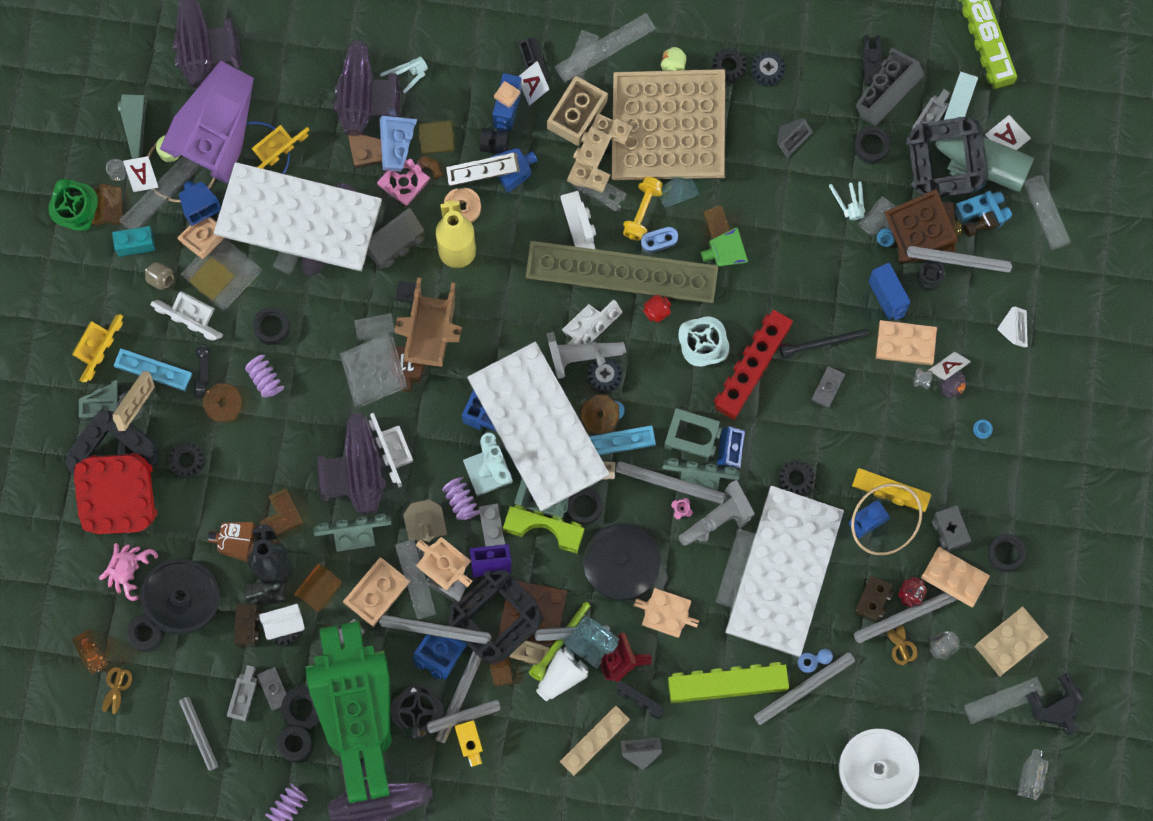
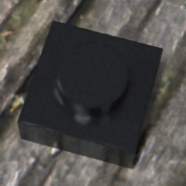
M399 281L395 300L413 304L417 284Z

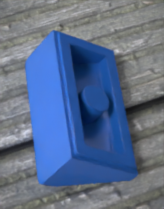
M733 427L722 428L717 465L740 468L745 431Z

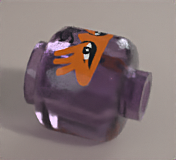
M957 371L946 380L941 379L939 382V387L942 389L941 394L949 399L952 396L960 397L967 386L966 376Z

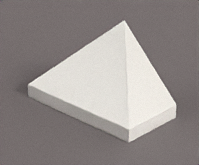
M1012 307L998 327V330L1013 344L1024 348L1028 347L1027 311L1018 307Z

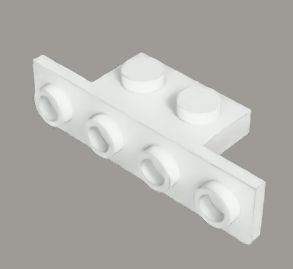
M575 191L561 195V202L575 247L595 249L593 238L596 235L593 224L590 225L588 219L591 218L590 211L581 202L579 192Z
M179 292L173 307L159 299L152 301L150 304L155 307V311L170 315L173 321L183 322L188 325L187 327L190 330L203 333L204 337L214 341L223 336L222 333L207 326L214 308L184 292Z
M615 300L608 304L601 312L588 304L562 329L564 334L572 339L568 344H591L594 339L622 314V310Z
M371 413L369 424L372 431H377L379 437L375 439L379 449L382 447L385 454L382 457L386 466L390 465L392 472L389 473L393 483L397 482L398 487H402L396 468L412 463L413 459L400 426L381 432L374 413Z

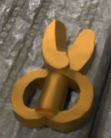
M904 626L896 627V632L894 629L886 631L891 641L896 644L892 650L894 661L902 666L908 662L915 661L918 657V650L912 642L906 641ZM906 646H910L912 648V657L910 656ZM898 650L900 651V653H901L902 658H903L904 661H900V660L898 659V657H897V651H898Z
M115 667L108 672L106 682L112 689L105 696L102 711L106 712L113 701L112 713L117 714L121 705L120 691L127 690L132 684L133 678L129 670H121ZM114 672H117L114 684H112L111 676ZM126 674L128 676V682L125 686H122V682Z

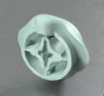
M702 317L681 324L679 328V341L683 356L690 364L702 367L727 359L729 342L726 337V330L718 319ZM706 329L702 333L697 332L699 330ZM713 332L719 336L718 345L711 340ZM690 338L696 343L695 351L689 347ZM704 351H712L707 354H702Z

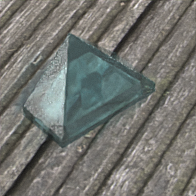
M679 177L664 185L661 189L662 195L659 197L664 208L698 196L699 193L692 178L685 179Z

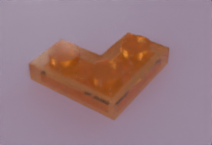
M286 488L269 496L277 514L260 521V525L273 527L277 536L303 524Z

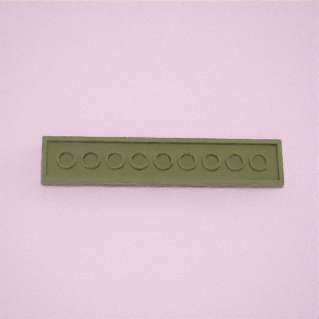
M531 241L526 279L651 296L658 294L661 297L666 296L667 298L713 304L718 266Z

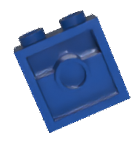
M427 634L414 652L412 661H414V665L422 670L426 668L431 671V675L434 678L446 680L455 667L457 660L466 649L467 643L458 639Z

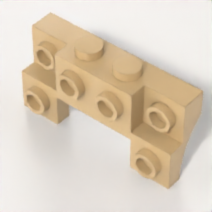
M597 113L589 132H584L581 142H583L582 148H577L573 156L576 161L567 181L576 186L587 187L603 193L610 174L597 169L610 139L625 144L633 126L618 119L614 121Z

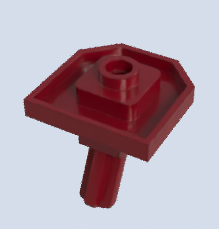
M621 632L603 650L600 666L605 679L619 682L630 670H633L634 666L650 665L652 657L650 654L634 655L626 634Z

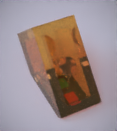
M89 629L72 639L81 660L91 675L109 665Z

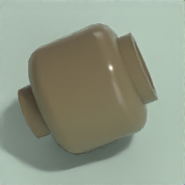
M155 262L146 268L145 280L153 287L162 290L170 287L173 283V271L166 265Z

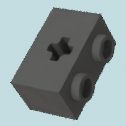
M957 505L934 514L932 524L934 529L939 531L941 536L939 537L940 544L947 552L968 546L971 543ZM948 526L950 527V529L954 528L953 533L951 531L946 530Z

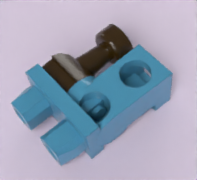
M988 191L985 194L957 203L954 207V214L959 224H963L964 232L968 238L976 235L977 230L985 228L990 231L1002 227L1003 223L1012 216L1008 207L1001 210L998 207L999 204L1004 202L1001 192L991 193V191ZM977 216H979L980 220L974 224L970 221L967 222L968 220L973 219Z

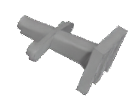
M554 332L546 333L558 379L565 377L564 369L570 362L597 359L598 366H602L605 363L604 357L618 356L626 353L624 341L618 343L592 342V344L557 345Z
M737 480L731 482L723 492L726 494L723 504L679 535L683 546L689 545L697 539L700 542H706L710 531H714L718 526L730 519H735L739 528L747 525L746 522L750 521L751 516L755 513Z

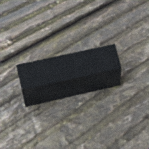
M536 37L525 38L520 41L518 45L526 69L538 61L545 80L549 83V75Z

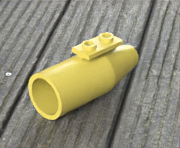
M449 200L444 202V204H440L442 219L436 227L438 252L444 264L452 268H462L469 265L476 255L474 228L470 220L461 214L460 202Z

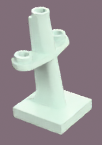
M485 433L481 437L482 453L463 460L477 496L513 483L499 445L496 446V437L492 433Z

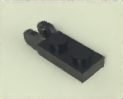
M864 35V86H871L874 75L878 74L882 68L883 58L880 35H876L875 38L876 49H869V35Z
M621 680L616 685L617 695L625 700L630 698L635 701L634 705L641 710H644V708L648 709L650 716L657 719L662 718L665 712L658 703Z

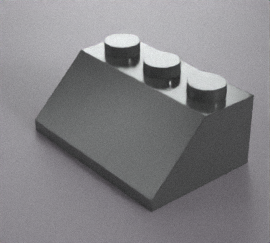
M410 208L371 237L367 254L380 270L384 267H390L399 256L403 257L409 252V248L413 245H419L424 240L425 231Z

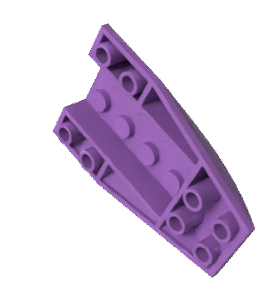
M220 61L174 116L160 150L175 158L182 155L211 170L210 176L227 184L235 162L237 163L242 151L254 78Z

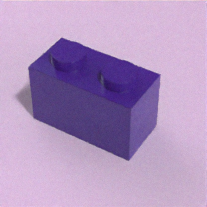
M509 544L470 548L472 577H482L489 570L491 572L505 570L511 573Z

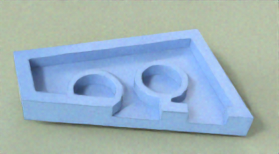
M381 116L380 132L383 170L402 171L417 119Z

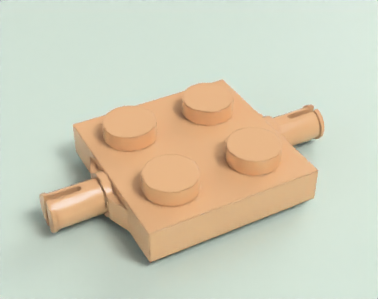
M442 537L430 547L421 539L415 546L421 549L424 555L416 567L446 591L458 580L467 587L471 584L472 580L464 575L465 568L470 564L471 560Z
M654 588L652 597L648 602L639 599L635 601L637 603L634 606L645 610L642 626L679 638L681 630L686 624L696 628L698 626L699 620L688 617L691 600Z

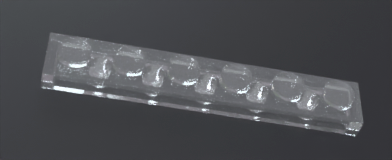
M647 13L559 63L555 66V69L564 83L651 33L656 28Z
M182 156L157 182L159 188L150 189L119 220L120 223L127 229L142 227L201 165Z

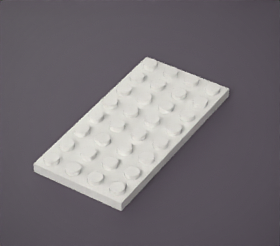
M235 162L214 234L362 272L382 199Z
M536 342L467 377L540 511L609 476L607 468Z
M774 486L769 487L725 633L796 657L801 656L844 510Z

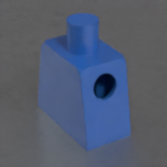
M515 148L491 156L496 157L517 153L520 172L498 176L507 193L531 176L529 165L537 162L533 152L523 156L520 149Z
M188 181L184 184L185 190L180 192L179 197L184 215L191 227L220 212V203L203 182L194 184L193 181Z
M879 500L856 513L854 529L859 539L890 520L889 515Z

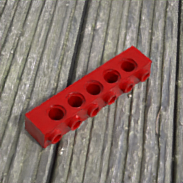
M775 310L771 314H766L762 321L764 326L761 330L757 329L752 338L754 339L751 346L747 345L743 352L745 357L742 362L738 360L733 369L735 371L733 377L729 376L724 383L725 390L723 393L719 392L714 400L716 403L715 410L734 421L792 326L793 320ZM773 329L776 335L770 336L766 331ZM764 345L767 350L761 352L757 349V346ZM755 361L757 366L750 367L747 362ZM740 376H744L747 378L748 381L746 383H740L738 381V378ZM730 392H735L738 395V398L731 399L729 398L728 394Z

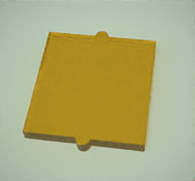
M451 121L419 124L420 137H418V140L421 143L422 154L454 151L453 138L455 136L452 133Z
M210 257L189 282L198 288L200 293H204L213 301L235 276L225 268L224 264L221 265L214 258Z

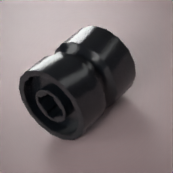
M482 128L480 151L490 153L494 150L498 154L506 152L509 130L498 129L495 132L492 128Z
M927 260L924 262L917 275L918 285L927 291L937 289L945 274L944 266L937 261Z

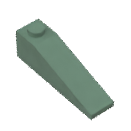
M122 94L121 101H118V112L121 113L132 159L141 158L147 101L144 95Z

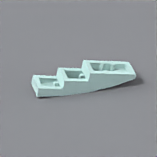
M960 71L944 120L965 117L978 77Z

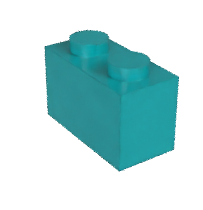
M150 226L112 232L114 249L118 257L156 251L154 235Z

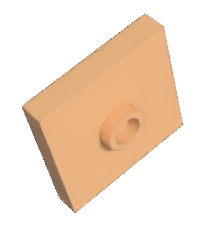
M209 217L192 227L190 225L177 239L203 260L225 237L214 234L217 222Z

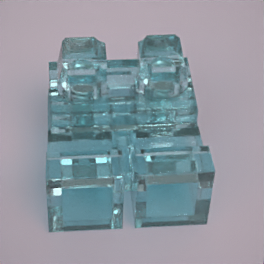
M585 617L579 623L577 629H573L563 643L592 666L598 668L602 663L600 660L604 654L612 653L617 647L619 638L594 619Z

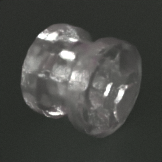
M111 159L106 164V171L113 181H121L126 177L127 171L121 160Z
M917 368L913 386H923L924 389L928 390L932 371L928 370L926 372L922 371L921 368Z

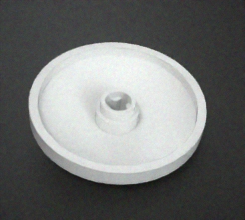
M870 729L856 735L844 748L839 761V776L845 791L857 803L872 809H888L902 803L913 792L919 777V762L913 747L901 735L886 729Z

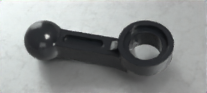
M199 345L195 350V354L199 359L200 378L194 380L195 399L205 397V385H208L209 382L207 358H209L211 351L206 345Z

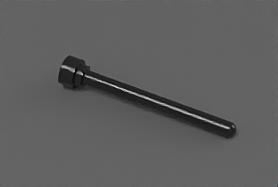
M863 329L798 345L785 343L780 345V353L782 359H788L797 352L866 337L870 332L868 329Z

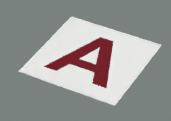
M538 61L519 76L522 77V90L529 106L549 90Z
M1010 115L985 134L990 140L1015 150L1031 139Z
M148 156L123 161L133 192L159 188Z
M953 352L928 371L946 380L971 361Z

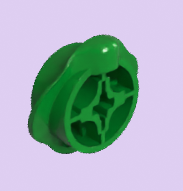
M60 179L56 182L48 208L49 215L60 226L76 231H86L90 229L98 206V197L94 189L87 184L70 179ZM82 192V195L73 196L72 193ZM73 214L75 217L65 218L64 215Z

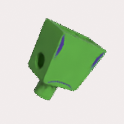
M734 228L709 241L710 249L701 252L704 263L714 260L715 265L718 267L748 262L738 228Z

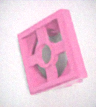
M412 159L405 160L403 168L410 169L406 175H399L395 171H387L377 182L379 187L405 207L409 205L430 180V177L422 172L418 164L414 165ZM414 174H416L418 179L416 187L411 184V178ZM391 176L396 179L397 185L394 189L390 184ZM403 177L409 180V184L405 187L400 186L398 183L399 179ZM409 189L411 193L400 194V190Z

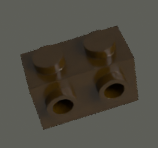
M871 575L854 614L873 623H876L877 619H882L886 611L883 608L885 601L889 602L894 592L891 591L892 584Z
M236 604L234 644L236 647H256V642L260 640V630H257L258 622L261 621L259 616L261 610L256 605Z

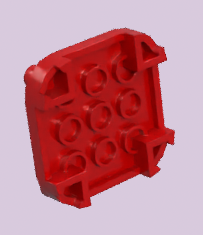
M140 454L93 455L76 464L74 483L78 516L83 530L96 534L130 533L143 531L153 523L155 517H157V509L154 508L150 473L153 469L151 464H148L143 457L139 456Z

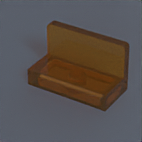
M106 184L94 187L93 189L98 197V206L92 224L99 226L105 222L122 223L121 188Z
M318 564L295 592V595L319 612L342 581L330 570Z

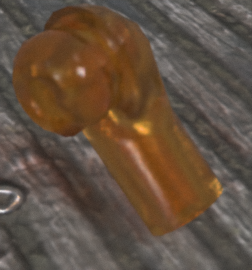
M422 156L418 160L417 164L420 168H430L435 179L443 176L442 170L435 159Z

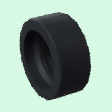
M865 127L856 136L854 144L855 154L865 163H879L889 153L890 137L880 127ZM866 136H877L882 140L883 149L880 153L872 155L862 149L861 143Z
M268 307L256 314L253 320V329L259 341L266 345H276L287 338L290 324L288 317L282 310ZM268 316H276L282 321V330L276 336H266L260 329L262 320Z
M587 487L570 496L567 508L568 517L573 522L586 526L596 522L602 513L603 502L600 495L595 490ZM582 495L591 497L596 504L594 513L588 517L578 516L573 510V503L576 498Z
M1002 534L991 542L987 556L990 564L1000 572H1011L1022 565L1026 557V548L1019 537L1013 534ZM1010 542L1015 545L1018 550V557L1015 562L1003 564L997 559L995 551L1000 543Z

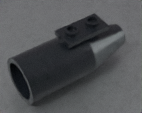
M269 525L257 526V529H253V534L257 541L252 544L247 556L251 570L259 582L287 583L293 573L291 558L284 545L276 540L277 534L273 527H269Z

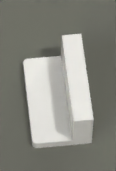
M298 604L259 614L267 640L305 630Z

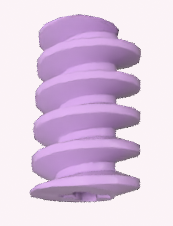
M259 355L247 364L245 370L250 373V378L254 379L253 383L257 385L258 391H261V396L267 398L281 392L284 386H277L281 382L280 379L273 380L277 374H270L273 368H266L269 361L262 362L265 355Z
M464 477L456 478L443 487V492L447 493L446 498L451 500L449 502L450 506L454 507L453 512L458 513L456 515L457 520H467L480 513V510H473L477 506L476 503L470 504V501L474 499L473 496H466L470 493V490H463L467 484H460Z
M290 783L292 789L285 788L288 795L281 794L282 802L275 801L278 808L271 807L270 810L273 814L266 813L265 815L272 821H286V819L292 821L291 813L298 814L295 807H303L301 800L308 801L306 795Z

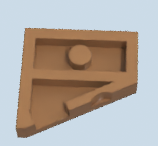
M348 132L355 168L382 163L381 139Z

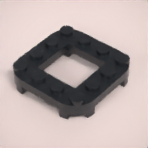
M958 117L920 123L916 125L909 137H907L906 143L910 147L914 178L912 186L920 195L936 189L940 197L972 193L980 190L987 184L988 166L984 136L977 120L969 117ZM963 137L968 173L934 179L929 142Z
M101 411L92 418L71 447L65 460V465L74 476L76 464L91 456L107 433L110 432L133 452L140 454L139 456L143 457L153 467L159 461L157 442L153 438H149L132 423H130L125 431H118L116 423L113 421L115 411Z
M505 570L487 571L483 574L485 578L458 603L454 601L450 606L451 610L448 621L450 626L481 631V629L471 619L499 593L521 615L494 642L490 640L486 644L465 641L481 660L492 665H497L508 658L536 632L544 621L540 606Z

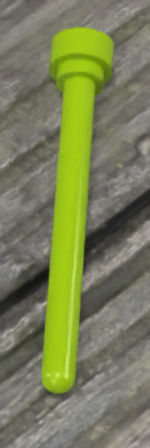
M588 602L582 604L566 627H576L590 608ZM567 639L556 640L542 661L532 666L529 674L533 678L542 681L547 671L546 667Z

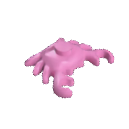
M115 543L111 561L99 579L103 580L109 575L108 587H111L115 580V588L118 593H121L120 584H122L127 599L137 601L139 596H131L130 593L134 589L137 590L138 586L129 584V581L134 579L135 570L139 569L137 562L142 561L148 565L147 556L152 554L157 559L158 554L155 550L147 549L140 554L134 555L140 551V547L132 548L127 552L130 548L129 544L125 545L119 553V545Z

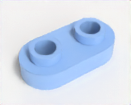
M671 227L646 233L642 237L641 246L644 251L649 253L673 247L678 241V233ZM670 236L672 240L667 241L665 237ZM649 241H652V242L654 243V245H653V246H649V245H647V243H648Z

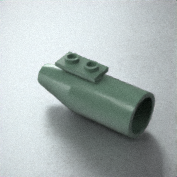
M963 137L939 140L936 148L951 159L947 168L951 170L950 174L956 176L968 173ZM984 137L988 180L1020 192L1034 157Z

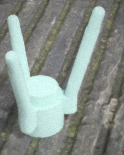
M418 57L408 63L382 72L380 76L391 73L392 76H396L407 70H410L413 75L417 74L403 90V93H406L420 78L425 76L424 71L428 67L423 58Z
M861 181L858 182L859 202L856 200L853 184L849 183L853 203L848 205V209L833 185H829L844 211L845 218L849 217L850 221H854L864 217L865 209Z

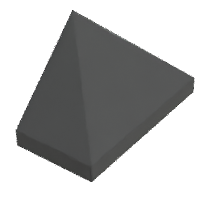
M804 118L798 119L779 127L777 144L784 155L789 157L813 131Z
M660 738L621 741L622 756L642 770L662 753Z

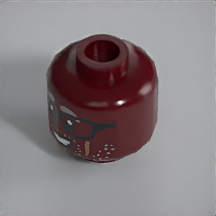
M915 577L905 579L898 593V596L902 599L901 603L911 608L913 605L919 606L927 592V588L924 586L925 583Z

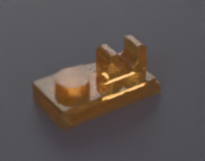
M508 658L497 665L490 664L494 687L513 683Z

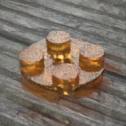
M220 383L214 385L213 388L205 393L203 407L207 415L214 421L228 422L235 420L240 413L242 399L239 392L232 385ZM222 398H225V401L228 402L224 407H220L217 404Z
M595 395L584 403L581 411L582 421H584L587 426L586 428L591 432L598 434L611 432L619 420V405L608 396ZM602 409L604 416L599 420L597 412H600Z

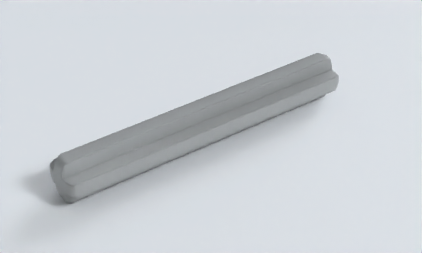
M604 625L537 629L535 639L543 641L608 637L610 628ZM588 627H593L597 634L595 636L591 633L587 635L583 631Z
M184 697L179 700L207 769L209 771L214 770L218 767L215 756L190 698Z
M494 700L428 722L426 727L429 733H434L499 711L501 706L498 700Z

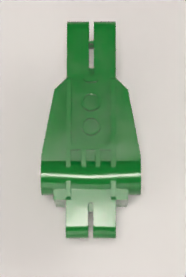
M359 621L341 624L344 641L342 644L338 625L319 628L324 655L314 657L315 664L305 666L310 696L327 742L334 754L342 760L349 803L368 800L365 784L367 782L371 799L390 796L383 754L393 742L390 730V677L385 651L375 652L373 646L364 647ZM361 760L365 762L367 777H364Z

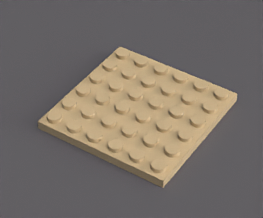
M725 69L614 72L613 120L618 119L633 127L625 144L612 140V180H643L645 177L655 179L725 178Z

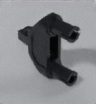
M1068 672L1058 677L1066 692L1064 697L1047 706L1043 705L1037 690L1030 692L1025 697L1033 709L1032 716L1035 720L1057 724L1059 728L1063 727L1067 735H1071L1078 731L1074 720H1076L1075 715L1078 713L1083 693L1079 687L1076 688Z

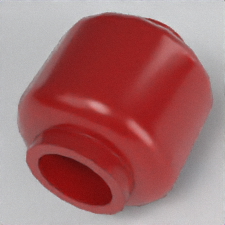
M656 294L644 303L645 308L643 311L651 322H660L671 314L669 307L672 304L666 296L662 298Z

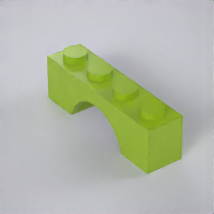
M515 505V507L510 506L503 526L504 532L523 537L531 529L545 528L556 536L559 549L578 554L584 535V528L581 527V524L576 522L565 523L563 519L555 516L548 518L539 511L528 512L526 508Z

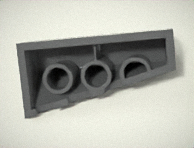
M891 48L887 60L884 59L881 64V70L878 74L874 75L873 83L870 87L866 88L856 105L862 120L873 126H876L924 76L919 61L894 48Z

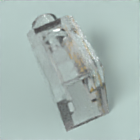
M1033 749L1031 757H1028L1025 761L1020 778L1018 796L1037 800L1043 792L1048 761L1043 760L1044 752L1042 750Z

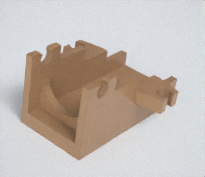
M417 278L411 317L397 318L395 333L407 337L404 351L405 362L442 367L447 342H459L462 327L451 324L455 307V283H451L448 299L443 300L423 297L421 294V278Z

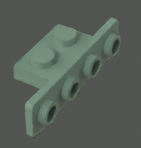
M674 458L663 461V469L681 472L680 480L718 491L720 477L739 480L740 471L734 467L718 468L714 464H706L704 466L698 465L694 461H687V463L679 462L678 459Z
M378 514L374 518L359 517L354 521L339 520L334 524L320 523L314 527V536L334 534L337 552L375 546L373 527L391 525V515Z

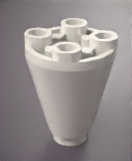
M567 647L564 649L560 648L545 672L544 678L538 685L539 688L536 692L545 701L555 698L589 676L588 667L581 660L577 662L573 657V652Z

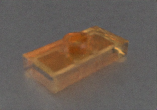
M722 205L703 211L712 239L730 231Z

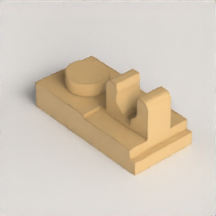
M525 641L509 657L536 665L542 661L550 647Z

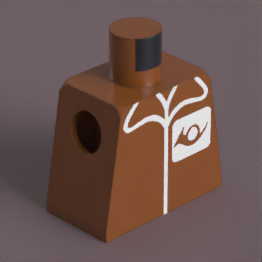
M253 522L222 523L220 532L209 531L208 542L217 543L219 553L248 562L247 556L253 543V529H255V525Z

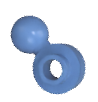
M821 649L817 656L811 653H804L798 659V667L804 673H811L816 670L818 663L829 664L833 659V654L829 649ZM806 659L811 660L810 666L804 665Z

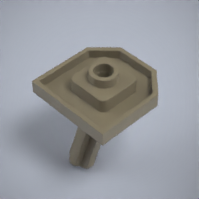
M431 499L411 502L403 514L409 543L412 539L417 541L421 539L429 543L435 537L447 535L441 505Z

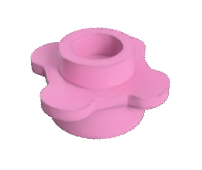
M684 498L683 500L672 502L671 506L674 508V517L676 519H680L683 516L690 517L693 514V511L690 509L689 499Z

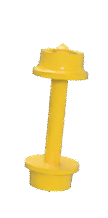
M645 177L638 186L645 194L634 222L625 221L623 223L625 227L623 234L630 238V240L640 241L643 235L647 233V229L641 225L651 197L662 195L661 189L663 184L658 179Z

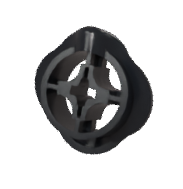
M414 684L407 687L390 705L392 721L405 736L412 739L425 737L429 733L426 726L419 728V721L422 716L432 715L431 721L444 717L443 704L433 694L431 689L422 684ZM415 695L414 704L411 707H401L408 697ZM421 695L430 700L433 710L422 707ZM418 701L422 714L418 715L417 722H415L416 717L414 713H411V710L415 709ZM401 713L412 716L413 728L404 723Z

